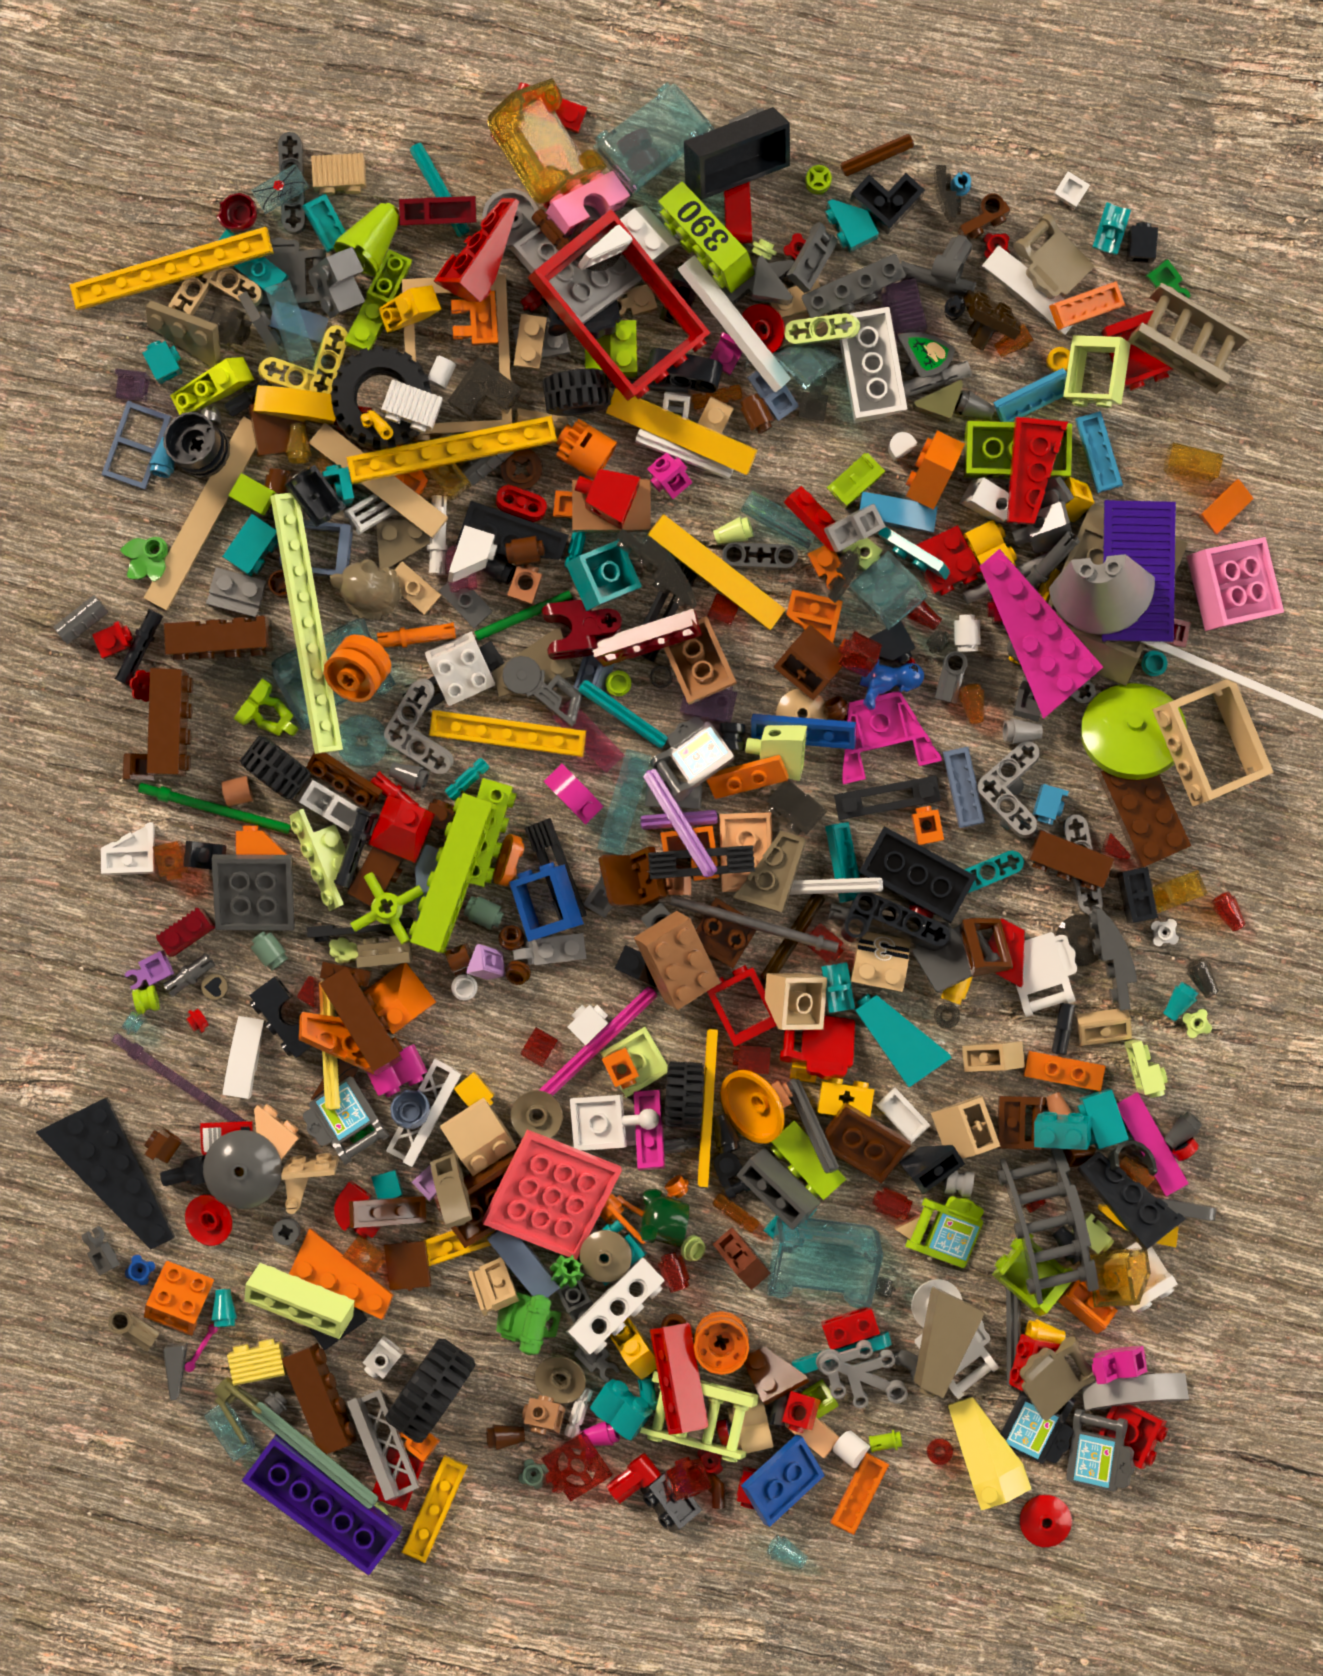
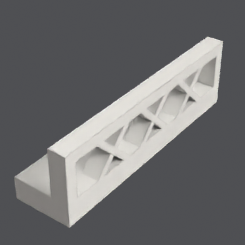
M434 1059L418 1089L422 1093L433 1090L436 1098L433 1106H430V1113L426 1122L420 1129L412 1132L410 1129H407V1133L402 1135L401 1133L404 1128L398 1127L386 1152L402 1159L403 1163L411 1167L414 1166L462 1072ZM438 1066L450 1074L445 1083L435 1086L432 1074ZM430 1080L432 1087L426 1088ZM442 1087L440 1093L438 1094L436 1089ZM418 1133L415 1140H413L412 1135ZM409 1136L411 1147L407 1155L394 1149L398 1139Z

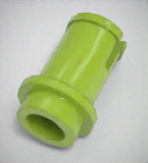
M892 1430V1433L869 1436L872 1453L893 1448L897 1451L899 1447H903L900 1431L895 1432V1430Z

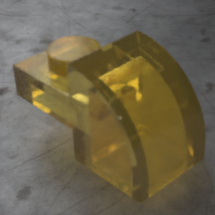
M1198 869L1152 887L1157 913L1208 894Z

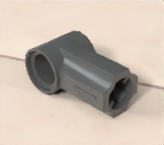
M958 235L957 237H952L943 254L936 256L931 270L932 277L958 284L963 273L964 263L972 251L973 244L969 242L966 236Z
M953 651L944 657L934 699L957 704L968 662L963 653ZM951 656H957L962 661V666L957 671L950 669L948 666V660Z

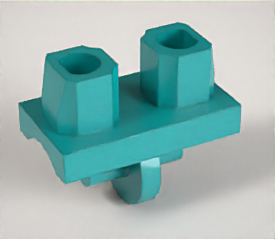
M1106 202L1092 248L1117 256L1131 210Z
M847 962L821 966L823 977H827L826 998L829 1013L855 1009Z

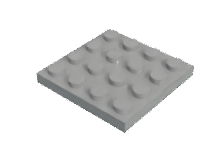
M584 206L590 218L583 229L566 238L572 241L602 217L595 208ZM541 226L525 235L510 248L531 274L558 252L556 249L557 245H553L540 230ZM590 247L549 281L583 324L643 281L622 253L581 270L578 264L585 253L592 248Z

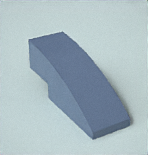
M496 1230L487 1237L497 1253L532 1296L540 1294L548 1298L560 1288L559 1284L551 1280L552 1274L523 1239Z

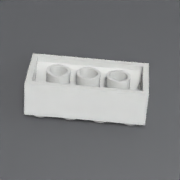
M885 307L850 313V315L855 316L859 320L860 330L855 337L839 341L854 423L880 419L906 411L907 404L890 308ZM847 319L846 324L837 325V329H844L847 332L848 328L852 327V323L848 322Z

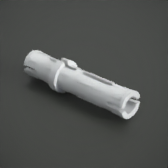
M442 495L431 496V504L446 515L447 496H443V498ZM446 522L433 539L430 537V545H427V551H430L429 574L431 575L433 573L434 575H445V552L448 551V545H446Z

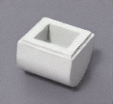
M440 355L437 356L428 376L430 384L446 389L456 364Z
M897 433L889 443V455L893 461H898L915 449L917 442L909 433Z
M847 1431L837 1440L833 1447V1452L852 1468H857L870 1446L852 1431Z

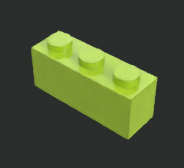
M794 1119L783 1128L782 1133L776 1139L771 1141L774 1145L770 1149L780 1160L785 1157L791 1165L787 1168L797 1179L802 1176L807 1181L808 1185L805 1188L816 1198L820 1196L824 1200L847 1180L838 1169L833 1173L826 1174L808 1135Z

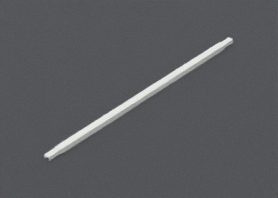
M1141 641V643L1323 720V710L1164 642Z

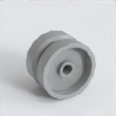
M503 189L493 194L485 203L482 217L484 219L502 198H516L519 201L514 217L516 222L513 221L504 252L513 253L510 250L512 245L538 227L531 219L532 215L538 210V207L533 198L525 192L517 189Z

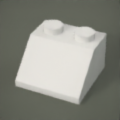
M646 205L632 209L620 219L655 264L680 245V242L668 232L662 222Z

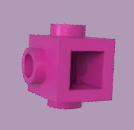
M667 452L647 468L653 477L650 482L658 492L664 490L672 499L693 483L686 474L687 467L680 458L673 459Z

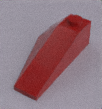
M502 198L482 220V229L472 237L470 235L464 241L467 246L457 257L454 254L451 255L434 279V282L469 302H481L486 299L490 294L491 286L496 280L519 201L516 198Z

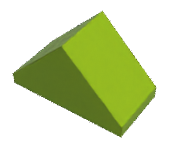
M241 473L228 496L229 499L265 516L271 505L270 496L277 493Z

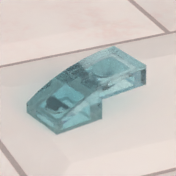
M226 1402L227 1408L247 1441L245 1445L241 1443L219 1405L204 1414V1417L233 1462L254 1449L256 1444L241 1425L240 1418L229 1403Z

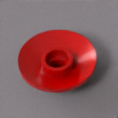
M755 304L748 307L742 313L743 318L773 354L781 347L785 337V325L781 315L775 308L767 304ZM764 325L767 326V333L764 331Z
M211 1195L198 1196L188 1204L185 1211V1223L189 1233L195 1240L207 1246H215L223 1243L229 1237L232 1231V1217L226 1205Z
M1044 1494L1031 1498L1023 1506L1019 1523L1023 1535L1029 1542L1039 1547H1053L1060 1544L1068 1536L1072 1526V1517L1069 1508L1061 1499L1053 1495ZM1046 1518L1051 1519L1049 1527L1042 1526V1522Z

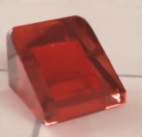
M717 593L707 617L731 627L739 607L725 596Z
M1112 833L1106 834L1101 850L1102 853L1123 860L1130 859L1131 854Z
M314 975L308 976L297 995L299 1000L312 1007L317 1006L316 976Z
M535 1027L520 1054L543 1067L558 1039Z

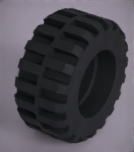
M375 346V349L372 350L367 348L361 349L358 355L354 356L352 354L347 358V363L339 367L337 376L333 379L331 402L337 423L345 431L347 437L351 440H356L358 445L365 448L370 446L373 447V450H381V448L389 449L401 444L406 445L410 443V439L414 436L417 437L421 432L410 428V423L402 420L400 424L386 421L393 430V436L388 440L381 438L373 425L369 428L363 426L360 419L362 412L357 404V393L364 381L378 375L391 376L401 383L431 393L428 376L424 373L423 367L418 361L415 362L407 352H404V354L398 352V348L390 346V349H383V346Z
M439 1338L385 1415L387 1423L414 1442L422 1443L476 1365L474 1358L448 1340Z

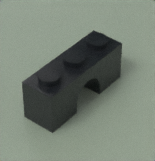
M274 976L249 995L252 998L250 1005L258 1015L263 1013L268 1020L265 1025L274 1036L276 1034L280 1036L283 1041L280 1045L289 1057L294 1055L295 1058H298L313 1047L299 1040V1024H288L282 1017L281 1010L284 1003L293 996L278 976Z

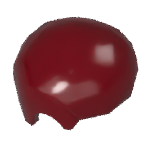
M242 193L230 194L220 202L219 214L216 217L225 229L234 233L246 232L255 224L257 205L248 195Z

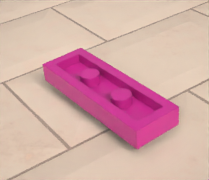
M660 1090L634 1092L635 1115H639L645 1109H653L659 1116L658 1125L651 1130L635 1125L637 1168L639 1171L665 1169Z

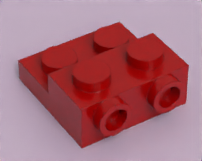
M958 525L916 545L944 562L950 570L946 580L928 569L925 572L921 571L932 595L939 592L940 596H943L955 590L953 585L961 581L966 585L978 579L976 574L980 573L981 569Z
M1132 1404L1112 1406L1106 1418L1128 1420L1124 1446L1131 1447L1134 1450V1465L1140 1469H1145L1146 1465L1152 1466L1157 1456L1154 1448L1157 1442L1162 1443L1167 1435L1168 1428L1164 1427L1167 1421ZM1101 1428L1100 1435L1116 1438V1431Z

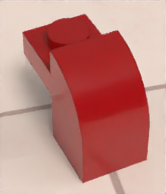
M352 1180L342 1190L334 1207L336 1221L344 1231L350 1226L349 1201L369 1200L372 1196ZM381 1227L354 1228V1231L364 1238L368 1236L373 1238Z

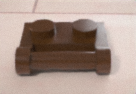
M998 1096L997 1138L1000 1143V1147H997L998 1149H1044L1034 1147V1121L1039 1113H1043L1046 1097ZM1025 1105H1032V1141H1025Z

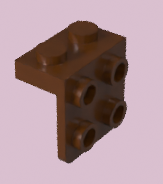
M646 847L631 855H602L599 857L600 871L611 906H646L667 896L663 878L650 879L648 853L656 852L655 847Z

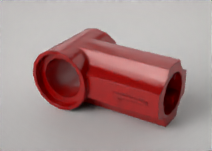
M644 1452L635 1458L625 1471L610 1481L606 1487L613 1498L621 1504L641 1487L645 1488L661 1475V1472Z

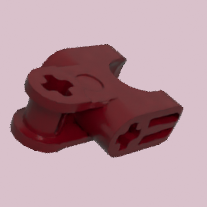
M582 600L546 604L541 610L546 622L562 623L571 630V633L565 639L555 640L549 645L547 653L552 660L594 655L593 650L597 649L596 640L621 632L622 618L616 610L606 608L586 611ZM605 623H610L611 628H607Z

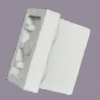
M472 631L425 652L430 668L449 706L495 686L494 679Z

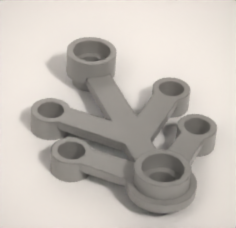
M861 1340L857 1343L856 1348L840 1353L834 1349H826L820 1352L816 1358V1365L821 1372L828 1375L830 1393L835 1399L843 1398L846 1395L845 1385L839 1379V1371L848 1376L853 1392L852 1401L856 1408H864L869 1402L860 1381L885 1391L888 1400L897 1404L903 1402L908 1396L905 1384L897 1379L888 1381L869 1373V1371L882 1367H892L895 1363L893 1352L883 1350L877 1358L854 1365L846 1363L859 1357L868 1358L872 1355L871 1343L867 1340ZM864 1347L868 1348L866 1351H860ZM885 1357H890L887 1361L883 1360ZM836 1388H842L840 1391H834ZM860 1397L864 1398L861 1401H856Z

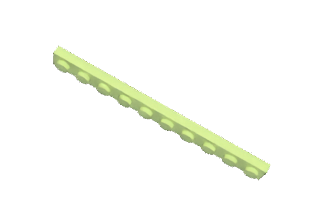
M291 493L274 494L270 497L315 754L340 751L343 750L333 690L326 682L323 674L324 664L328 660L301 506Z

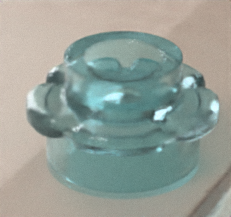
M135 1011L130 1013L121 1027L127 1031L126 1035H129L131 1031L135 1034L144 1022L141 1019L142 1014L138 1015Z

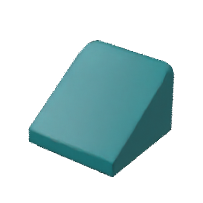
M397 1169L371 1177L377 1199L395 1198L404 1194Z

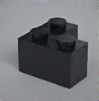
M905 173L887 191L869 174L851 193L850 201L856 207L867 210L872 221L888 235L924 195L925 189Z

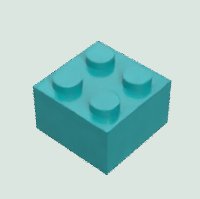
M621 539L582 554L566 563L586 611L618 599L642 587Z

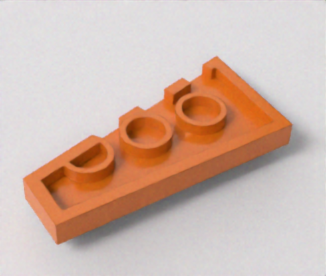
M309 1228L289 1274L312 1284L322 1286L337 1294L345 1295L355 1300V1308L381 1320L384 1319L394 1294L369 1274H366L357 1264L345 1257L331 1243L324 1240L315 1230Z

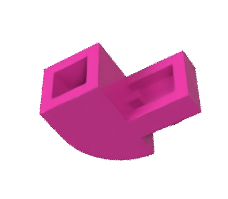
M563 764L543 781L585 825L604 807Z
M1143 1346L1104 1350L1095 1353V1357L1092 1358V1372L1096 1377L1097 1384H1107L1117 1378L1137 1377L1147 1372Z

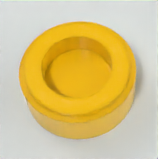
M1064 347L1052 349L1046 359L1048 369L1051 372H1055L1063 368L1067 372L1070 351Z

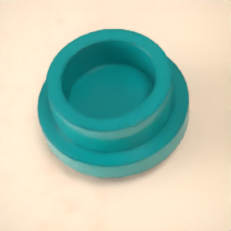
M1149 651L1141 660L1142 670L1149 676H1159L1167 669V658L1160 651Z

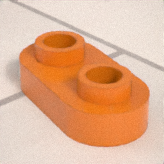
M508 834L505 837L493 875L495 884L506 887L509 885V882L515 880L518 859L524 852V843H522L521 837L513 834Z

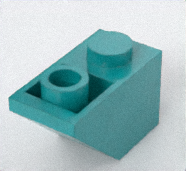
M833 199L827 202L825 215L831 225H836L839 231L836 235L842 248L847 247L849 253L877 240L879 232L867 210Z

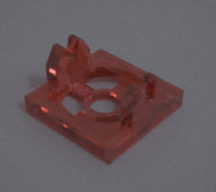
M584 1431L541 1458L549 1470L546 1473V1483L553 1484V1493L559 1494L564 1492L570 1502L613 1475ZM571 1448L581 1450L580 1455L575 1454ZM564 1453L568 1463L567 1467L560 1471L558 1461L561 1454ZM572 1460H581L584 1464V1471L578 1472L574 1470L571 1464ZM587 1470L590 1472H595L593 1479L591 1478ZM571 1474L580 1476L585 1484H572L567 1481L566 1477Z

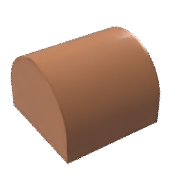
M248 776L221 782L224 799L228 807L254 801Z

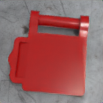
M824 1016L823 1029L802 1030L801 1053L794 1051L795 1030H784V1047L780 1052V1060L787 1063H806L807 1074L818 1076L823 1080L844 1078L847 1074V1069L853 1065L855 1021L847 1018Z

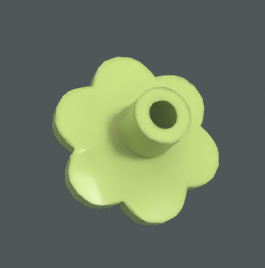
M343 937L329 942V953L332 957H335L337 963L343 964L351 960L356 961L358 950L355 943L349 942L348 939Z

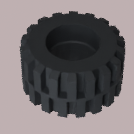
M594 368L567 370L551 374L542 381L546 412L556 416L582 415L603 410L611 405L608 376L603 370Z
M258 736L240 759L242 766L288 800H293L311 776L309 770L264 736Z
M670 1061L667 1068L665 1123L667 1127L699 1129L702 1122L704 1066L702 1063Z

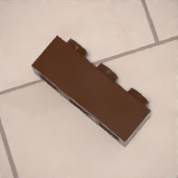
M329 962L322 963L320 978L327 979L347 967L350 973L356 971L363 983L361 986L369 987L372 971Z

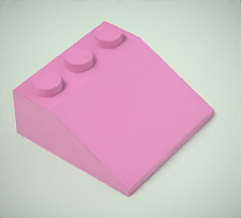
M1266 537L1209 548L1187 555L1205 631L1284 613Z

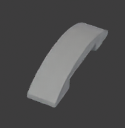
M1185 1373L1147 1374L1137 1377L1117 1378L1107 1384H1097L1094 1381L1081 1388L1085 1411L1107 1409L1112 1406L1189 1400Z

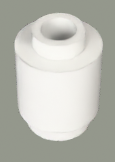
M959 615V620L954 621V638L957 651H978V645H981L980 620H975V615Z

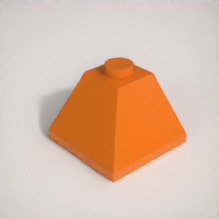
M401 963L364 991L365 995L369 993L376 1004L375 1012L378 1016L383 1015L392 1034L397 1033L436 1003V1000L407 963Z

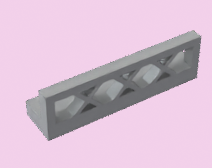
M380 1389L362 1398H354L348 1401V1407L385 1501L396 1499L420 1488L398 1430L382 1419L383 1413L385 1416L389 1411L382 1390ZM378 1398L381 1406L378 1416L368 1412L366 1402ZM380 1422L387 1424L391 1432L387 1441L379 1438L376 1431ZM389 1447L399 1451L400 1458L397 1465L389 1463L386 1458ZM399 1471L408 1474L412 1485L399 1490L395 1481Z

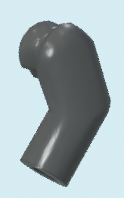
M908 1350L895 1352L894 1364L896 1366L902 1365L909 1369L912 1381L915 1383L914 1378L918 1356Z

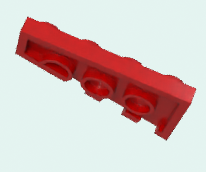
M1025 417L1015 418L1007 523L1035 524L1045 494V488L1051 476L1052 467L1059 452L1064 431H1066L1068 425L1067 421Z

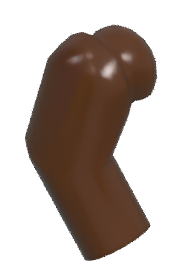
M704 1473L700 1476L698 1483L701 1488H705L712 1494V1508H725V1484L713 1473Z

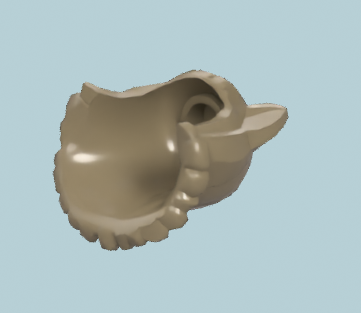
M369 559L364 560L362 563L357 562L347 566L342 574L330 576L331 584L339 590L344 603L352 611V614L360 619L381 620L382 616L387 617L394 611V608L398 606V601L401 599L402 589L399 587L397 572L394 569H389L387 566L383 569H378L376 564Z

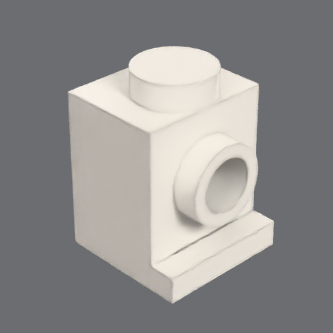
M383 1335L363 1361V1364L366 1365L364 1368L365 1372L375 1379L378 1376L383 1379L404 1351ZM378 1356L385 1358L386 1362L384 1365L377 1364L376 1358Z

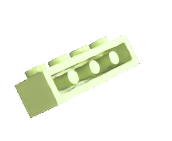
M259 1263L245 1286V1302L337 1339H340L353 1318L355 1300L262 1263Z

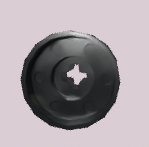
M197 412L183 413L175 417L165 430L163 445L167 455L189 475L198 478L210 477L218 473L226 465L230 455L228 439L205 415Z

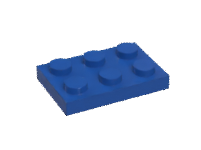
M796 1434L750 1476L741 1487L763 1524L770 1527L825 1475L804 1438Z

